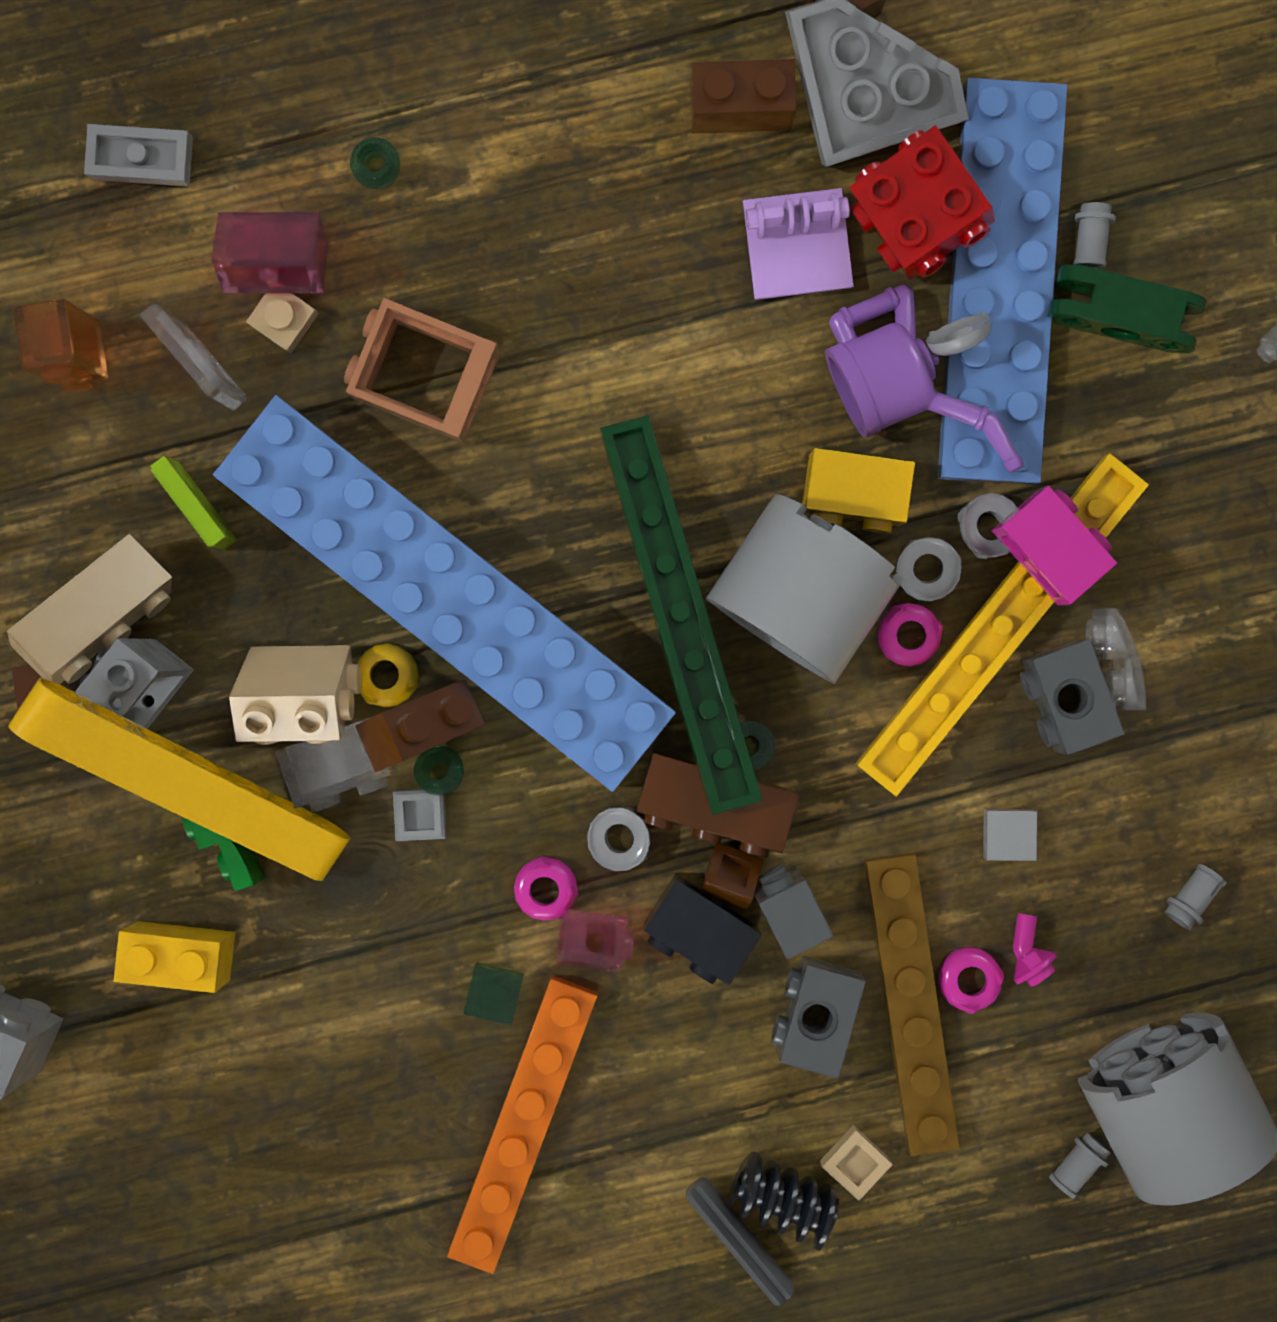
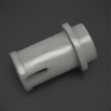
M1100 202L1084 203L1081 205L1080 213L1075 214L1074 221L1079 223L1076 258L1073 265H1083L1097 269L1106 268L1109 227L1116 220V216L1111 214L1112 205Z
M1198 864L1195 872L1175 899L1172 897L1167 899L1166 902L1169 906L1164 913L1183 928L1191 930L1195 924H1202L1204 920L1200 916L1227 882L1212 869Z
M1088 1131L1082 1138L1079 1136L1075 1137L1076 1146L1055 1172H1052L1049 1176L1050 1180L1072 1199L1078 1195V1191L1101 1165L1103 1167L1109 1165L1106 1159L1112 1153L1106 1145Z

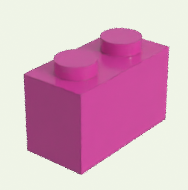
M1046 486L1034 492L991 531L1058 606L1069 605L1114 567L1117 562L1109 554L1112 547L1108 540L1095 528L1090 527L1087 529L1074 515L1078 512V508L1071 498L1060 489L1053 491L1050 486Z

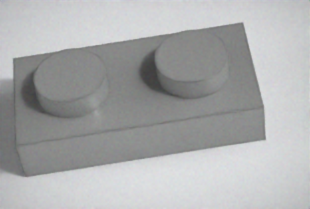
M87 124L84 175L90 180L190 187L193 136L184 130Z

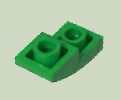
M182 817L187 836L192 841L196 840L199 850L219 844L221 853L217 855L218 866L224 880L227 882L231 881L234 891L253 886L265 879L259 860L253 850Z

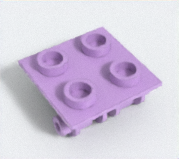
M842 188L743 200L754 300L854 287L845 219L849 217V204L847 197H843Z

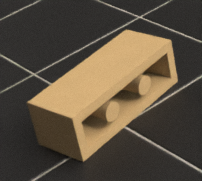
M128 534L8 629L7 634L10 645L42 678L51 680L59 685L63 681L71 684L92 666L90 659L103 648L109 649L117 638L127 639L132 632L130 626L144 615L147 618H152L166 607L171 600L169 594L171 593L172 576Z

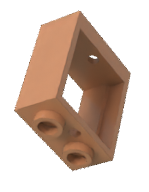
M383 298L379 310L373 308L365 321L363 337L367 338L360 357L354 355L347 366L344 375V383L348 384L346 393L356 401L464 444L501 354L497 343ZM398 325L470 353L444 420L372 391Z

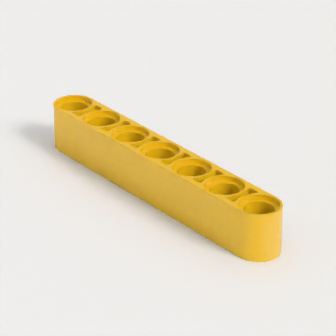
M45 678L37 680L8 725L14 734L33 746L316 881H323L350 840V836L329 820Z

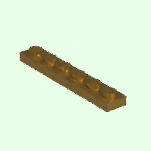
M909 852L864 859L907 1151L910 1156L960 1149L916 854Z

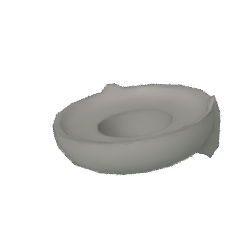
M981 311L977 315L953 321L936 331H930L926 344L934 354L941 356L954 355L966 351L986 339L991 331V319Z
M994 493L979 495L958 513L962 539L977 558H994L1010 552L998 538L987 540L979 534L977 529V521L981 514H991L1000 523L1017 508L1011 500L1003 495Z
M915 538L907 543L899 555L896 574L904 579L901 587L907 594L917 600L933 601L941 599L953 591L960 580L962 561L954 548L940 538ZM933 554L941 560V573L932 581H921L914 575V563L922 555Z
M633 807L609 808L599 813L590 823L587 833L588 849L593 858L604 868L613 871H628L647 859L651 844L650 830L644 819ZM623 824L632 831L634 842L630 849L619 851L610 845L607 834L612 825Z

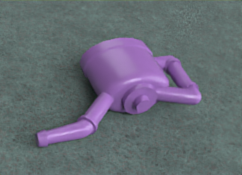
M900 285L893 289L891 287L886 288L883 293L849 308L842 307L839 309V312L831 316L829 324L838 344L825 349V358L840 399L851 421L863 438L870 437L881 432L883 428L922 411L929 410L974 426V429L977 431L981 429L1004 462L1003 466L1009 473L1024 467L1022 457L1017 455L1000 419L996 414L988 410L989 407L983 406L982 408L935 391L932 380L936 377L934 366L939 364V357L926 347L921 339L916 338L914 292L910 286ZM890 311L895 312V323L857 337L854 331L855 326Z

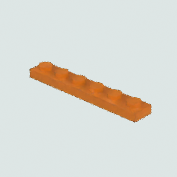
M554 975L551 976L447 1255L448 1258L494 1274L597 999V991Z

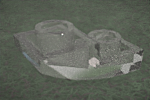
M1117 609L1092 610V619H1088L1086 623L1085 639L1091 640L1097 659H1112V669L1106 671L1105 681L1115 709L1146 710V692L1141 662L1133 637L1124 619Z

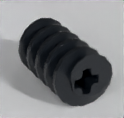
M751 1152L740 1164L727 1203V1207H730L736 1199L741 1200L740 1217L747 1218L754 1207L759 1208V1225L765 1226L773 1215L777 1216V1233L781 1235L784 1234L791 1223L795 1224V1241L799 1243L804 1240L810 1231L813 1232L814 1249L818 1251L822 1249L830 1236L839 1208L838 1197L836 1198V1191L833 1185L823 1184L817 1189V1181L814 1177L805 1176L799 1181V1174L794 1168H787L780 1173V1164L776 1160H769L762 1167V1157L758 1152Z

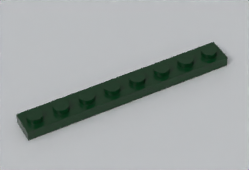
M649 415L601 427V439L711 816L762 802L760 789Z

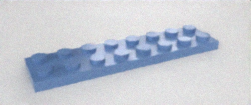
M967 78L964 83L963 93L969 120L961 122L959 159L993 207L995 222L989 225L991 230L982 240L968 248H965L962 244L952 252L948 324L968 316L977 315L983 311L984 314L990 317L992 327L986 339L966 351L945 356L943 394L982 408L983 406L989 407L988 410L996 414L1000 419L1017 455L1022 457L1024 467L1009 473L1003 466L1004 462L981 429L977 431L974 429V426L942 415L937 479L1038 485L1041 483L1052 318L1047 316L1051 301H1053L1067 84Z

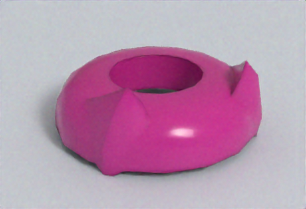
M913 603L893 605L879 622L877 631L879 648L886 658L897 665L907 667L922 665L931 659L938 650L943 626L933 612L923 605ZM907 621L918 622L924 630L922 644L912 650H907L900 646L896 636L898 628Z
M547 856L534 858L526 863L516 875L514 883L515 900L521 910L534 919L547 921L561 917L569 911L579 895L575 875L570 867L559 859ZM539 877L553 879L558 885V898L548 904L536 901L531 894V884Z
M963 947L954 950L944 958L939 967L937 981L941 994L949 1004L966 1013L974 1014L978 1010L988 1007L996 1000L1004 981V973L989 953L980 948ZM968 967H977L985 975L983 988L975 994L963 993L958 987V976L962 970Z

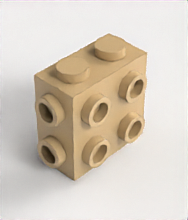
M351 646L250 647L229 696L236 742H255L261 745H269L279 741H306L311 744H322L330 740H340L345 721L352 720L354 716V694H360L362 687L360 664L352 663Z

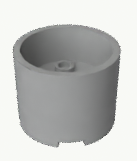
M775 494L707 595L706 600L771 647L809 671L835 684L904 579L897 574L890 575L895 567L878 552L836 523L833 526L813 514L809 518L804 515L807 510L804 505L788 497Z
M1187 1013L1180 1018L1182 1024L1166 1025L1152 1030L1150 1025L1146 1024L1134 1029L1096 1052L1088 1060L1093 1069L1088 1075L1078 1078V1083L1135 1195L1144 1202L1154 1205H1181L1213 1197L1240 1185L1257 1174L1277 1153V1127L1224 1022L1213 1014Z

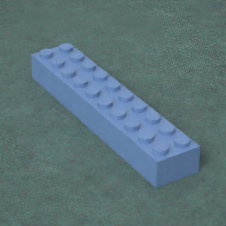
M277 395L274 396L213 473L214 477L610 791L613 792L676 713L672 707Z

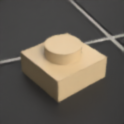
M274 281L246 323L291 354L319 313Z
M854 1125L820 1160L822 1168L858 1201L893 1165L890 1158Z

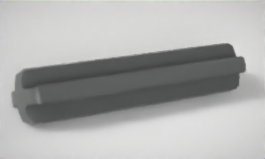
M701 1177L692 1183L686 1190L688 1202L772 1304L780 1306L785 1303L795 1292L793 1282L732 1208L727 1207V1202L707 1178Z

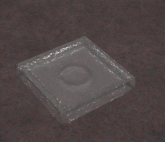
M154 303L140 314L141 318L207 396L233 411L247 400L244 392L184 322L159 304L155 305Z

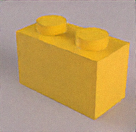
M814 448L809 454L802 505L807 508L805 513L816 515L833 526L835 523L842 526L843 519L862 521V530L891 533L892 526H900L907 523L915 462Z
M137 921L119 931L113 982L215 993L228 983L231 978L235 932Z

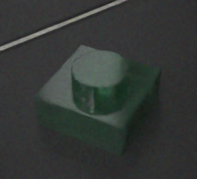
M476 962L463 1014L511 1026L524 973Z

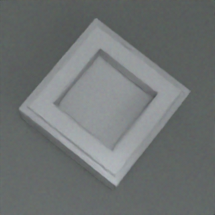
M445 788L393 791L395 841L445 839L447 837Z
M984 809L983 858L985 860L1037 861V811L1034 809Z

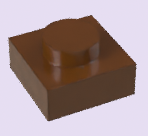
M716 843L711 852L700 892L748 909L754 897L763 858L721 843Z

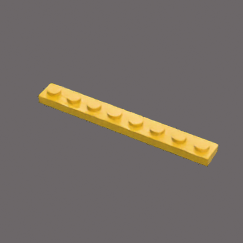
M1112 454L1104 455L1070 497L1078 508V512L1074 515L1087 529L1093 527L1106 538L1149 484ZM1020 562L1010 571L855 763L894 796L897 797L1054 603Z

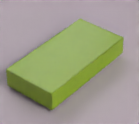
M162 456L150 466L152 468L151 472L208 547L225 550L238 540L179 461Z

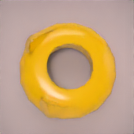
M389 643L375 645L365 651L357 664H360L362 673L360 694L368 704L381 707L398 706L408 700L418 687L419 674L417 664L412 655L401 646ZM381 661H391L398 669V681L390 689L382 690L372 681V670Z

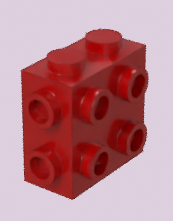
M936 125L926 132L919 130L908 136L899 145L896 154L883 163L876 161L866 166L856 176V182L849 187L856 201L849 208L865 233L872 228L875 229L883 241V244L876 248L892 273L901 268L909 281L917 275L925 278L936 272L946 263V255L962 244L965 248H968L982 240L991 230L989 225L995 222L993 207Z

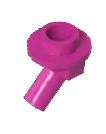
M1017 913L1013 940V952L1017 959L1014 981L1016 984L1027 981L1031 987L1039 984L1055 972V968L1051 963L1057 958V954L1054 951L1033 948L1037 916Z

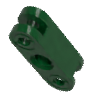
M1063 265L1059 268L1056 285L1065 291L1091 297L1090 304L1069 299H1055L1051 301L1047 316L1052 318L1051 322L1170 353L1194 352L1197 339L1189 335L1188 332L1181 331L1180 328L1184 315H1198L1205 311L1207 300L1204 297L1189 291L1093 267Z

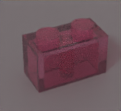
M218 212L211 261L223 293L324 292L328 243L320 212Z

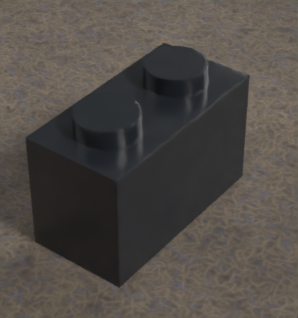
M675 873L644 921V931L650 935L647 942L669 957H672L676 951L690 960L692 963L689 969L705 981L714 984L718 978L727 985H730L762 935L759 926L716 898L701 893L700 888Z

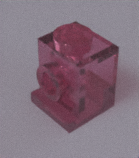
M568 909L561 916L556 966H574L617 971L623 968V960L629 961L631 958L634 940L633 931L626 930L628 917ZM596 935L600 938L602 947L599 952L595 953L588 950L586 947L587 936Z

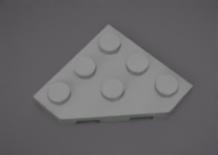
M818 0L785 11L818 152L823 166L828 167L900 143L919 130L926 132L935 125L938 129H942L969 120L960 73L957 67L931 54L883 22L875 20L857 9L846 0Z

